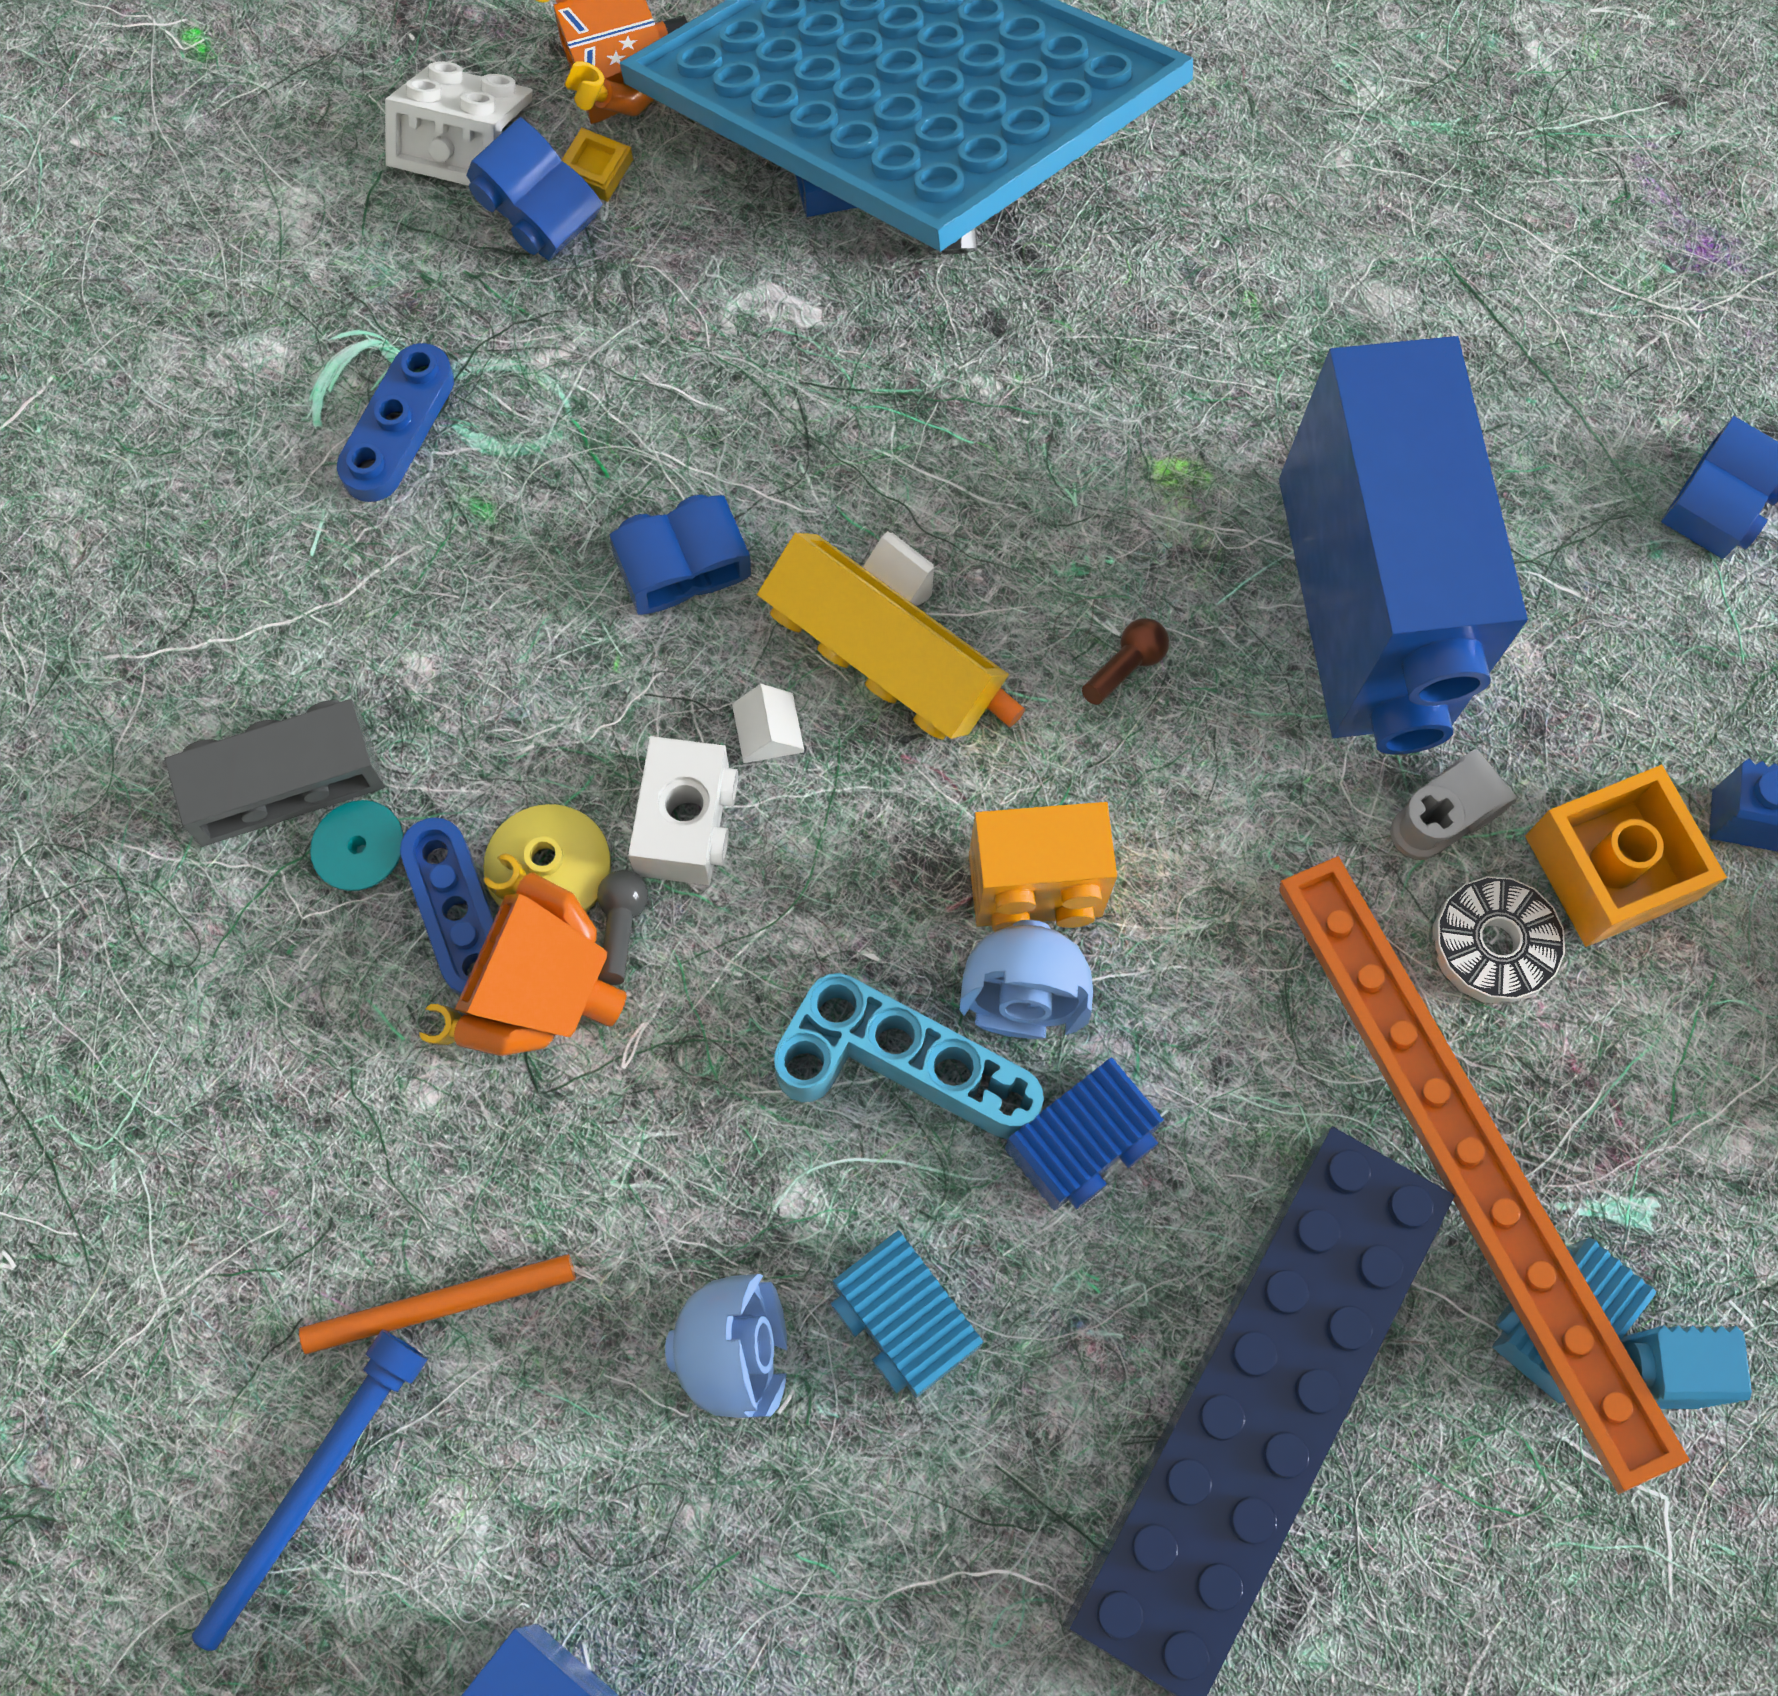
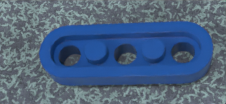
M427 343L413 344L404 348L396 355L337 460V472L346 491L355 499L364 502L380 501L390 496L398 488L452 391L454 374L447 355L437 346ZM428 366V368L422 372H413L415 369L419 367ZM402 412V414L394 420L386 419V417L390 413ZM365 460H375L374 464L368 468H358Z
M426 818L418 821L406 831L401 841L400 854L441 974L451 990L458 996H461L469 978L467 970L472 963L476 962L495 919L468 844L456 825L446 819ZM438 848L448 850L447 856L442 862L437 864L427 862V858L433 850ZM456 904L468 906L467 913L463 918L456 921L447 919V913L452 906Z

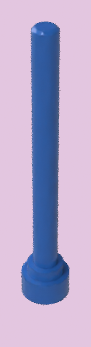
M382 1329L365 1353L370 1358L363 1369L368 1374L192 1633L193 1642L206 1651H214L218 1648L391 1390L398 1392L405 1381L410 1384L413 1383L428 1361V1358L417 1349L386 1330Z

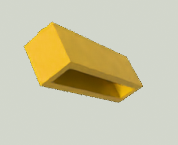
M795 532L756 594L773 607L770 615L778 623L794 632L800 633L802 629L820 642L817 650L825 658L844 668L852 665L868 677L865 681V686L871 692L893 704L897 700L902 702L916 713L913 718L916 725L931 736L944 740L946 736L952 739L969 735L1009 676L1006 671L818 534Z

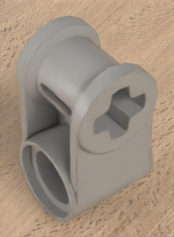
M1475 749L1454 762L1437 778L1414 793L1409 799L1407 806L1392 821L1390 827L1391 840L1396 849L1404 856L1414 860H1427L1436 856L1468 833H1474L1490 823L1514 804L1518 797L1481 752ZM1428 821L1431 824L1427 826L1424 822Z

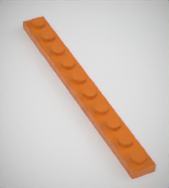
M1336 856L1281 880L1279 892L1447 1191L1455 1195L1453 1201L1617 1494L1624 1493L1689 1462L1690 1459L1340 857Z

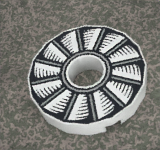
M1487 876L1465 883L1444 902L1432 926L1433 942L1435 941V949L1438 953L1436 959L1442 973L1460 992L1484 1003L1501 1004L1503 1001H1521L1534 996L1556 976L1565 955L1564 928L1554 907L1535 888L1513 878ZM1487 926H1497L1504 929L1512 939V953L1498 955L1491 952L1483 941L1482 932Z

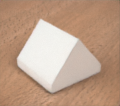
M887 531L881 537L863 568L912 604L918 606L932 596L934 565L894 533Z
M759 684L732 703L743 763L804 753L793 693Z

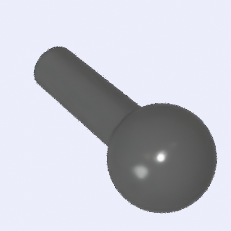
M618 870L608 874L601 881L597 892L599 906L607 915L602 947L607 951V958L598 979L610 985H620L624 982L632 919L641 914L648 902V889L644 880L636 873L628 870Z

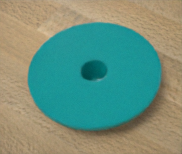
M357 800L342 804L329 812L321 820L313 834L310 846L313 867L320 878L334 888L345 891H360L371 888L387 878L399 863L401 858L400 846L404 836L402 826L394 813L380 803Z

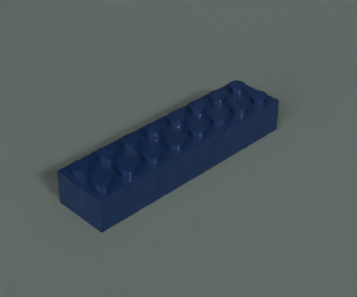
M1333 1126L1314 1142L1071 1606L1062 1627L1173 1696L1208 1695L1455 1197L1454 1194Z

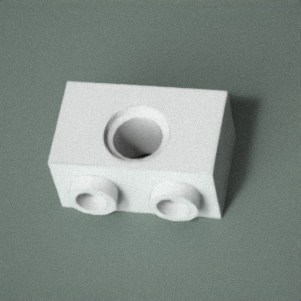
M650 736L628 854L634 873L640 877L710 885L713 865L723 866L727 853L728 828L720 827L723 806H734L738 785V769L729 768L725 745ZM684 803H694L702 808L700 814L689 821H679L670 816L677 806Z

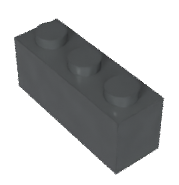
M352 699L342 702L337 700L319 702L311 706L304 714L282 721H259L250 725L244 733L219 741L214 739L196 741L186 746L183 752L164 758L182 826L201 847L385 788L366 722Z

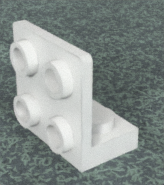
M443 61L430 63L385 99L386 166L469 186L471 182L466 174L471 161L502 133V128L532 102L533 90L528 87L515 85V80L506 75L487 74L477 76L462 72V67L455 63Z

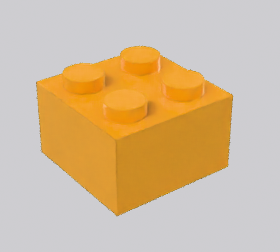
M1662 764L1548 810L1525 835L1585 947L1694 903L1727 878Z
M1108 802L975 812L969 849V863L976 927L992 926V930L995 932L1012 926L1021 920H1037L1041 922L1056 921V925L1059 927L1076 928L1093 923L1095 917H1102L1117 879Z

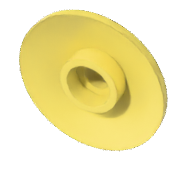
M545 804L524 809L502 823L488 843L483 865L484 877H488L498 884L505 883L512 877L513 870L503 866L497 857L502 854L512 855L523 867L526 874L535 873L572 892L585 912H587L598 901L597 892L601 881L611 872V855L602 831L592 819L571 807ZM551 849L555 852V857L551 863L545 866L533 863V857L539 850ZM487 886L492 898L500 907L503 899L498 898Z

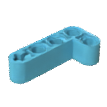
M841 973L828 974L813 984L779 1041L774 1054L777 1082L782 1092L793 1100L814 1102L825 1096L834 1084L848 1057L994 1136L1008 1139L1023 1125L1032 1122L1040 1114L1044 1101L1042 1086L1038 1079L1028 1070L861 981ZM833 998H841L850 1002L855 1012L849 1019L834 1023L823 1018L819 1010L826 1001ZM897 1028L905 1031L912 1039L913 1044L903 1053L891 1054L879 1047L876 1041L877 1037L887 1029ZM809 1053L818 1057L822 1061L823 1067L819 1074L811 1079L800 1080L794 1078L787 1071L788 1063L799 1054ZM946 1059H955L967 1066L971 1077L961 1085L951 1086L944 1084L938 1079L934 1068ZM985 1074L991 1077L988 1090L984 1089L982 1100L978 1102L973 1098L978 1092L982 1075ZM1011 1092H1015L1022 1096L1020 1108H1016L1011 1116L1003 1114L1000 1111L1002 1099L1008 1098Z

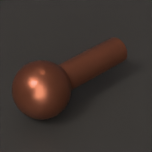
M1141 618L1131 622L1122 633L1121 649L1082 687V694L1085 699L1091 704L1099 705L1138 666H1152L1160 662L1165 657L1169 648V636L1163 625L1149 618Z

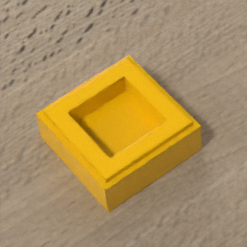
M581 127L561 161L576 171L593 189L599 199L608 202L631 165L633 154L630 146Z

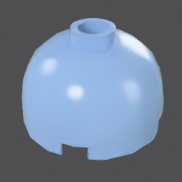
M1021 920L1012 926L999 929L986 936L968 956L963 974L959 1010L964 1016L969 1009L976 1013V1026L983 1030L1008 1037L1046 1038L1047 1026L1065 1024V1035L1075 1033L1089 1024L1093 997L1091 969L1078 945L1066 936L1052 930L1044 922Z
M760 1274L729 1276L713 1280L697 1290L684 1304L677 1318L675 1330L669 1331L666 1338L665 1357L669 1370L677 1374L681 1387L696 1406L715 1416L734 1418L771 1417L778 1409L784 1393L787 1373L774 1374L773 1368L774 1346L787 1350V1332L783 1308L772 1282L759 1283L763 1277Z

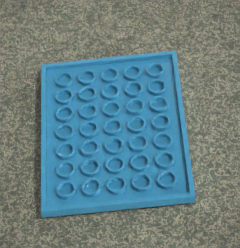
M726 0L620 62L624 84L940 252L1193 80V57L1059 0Z

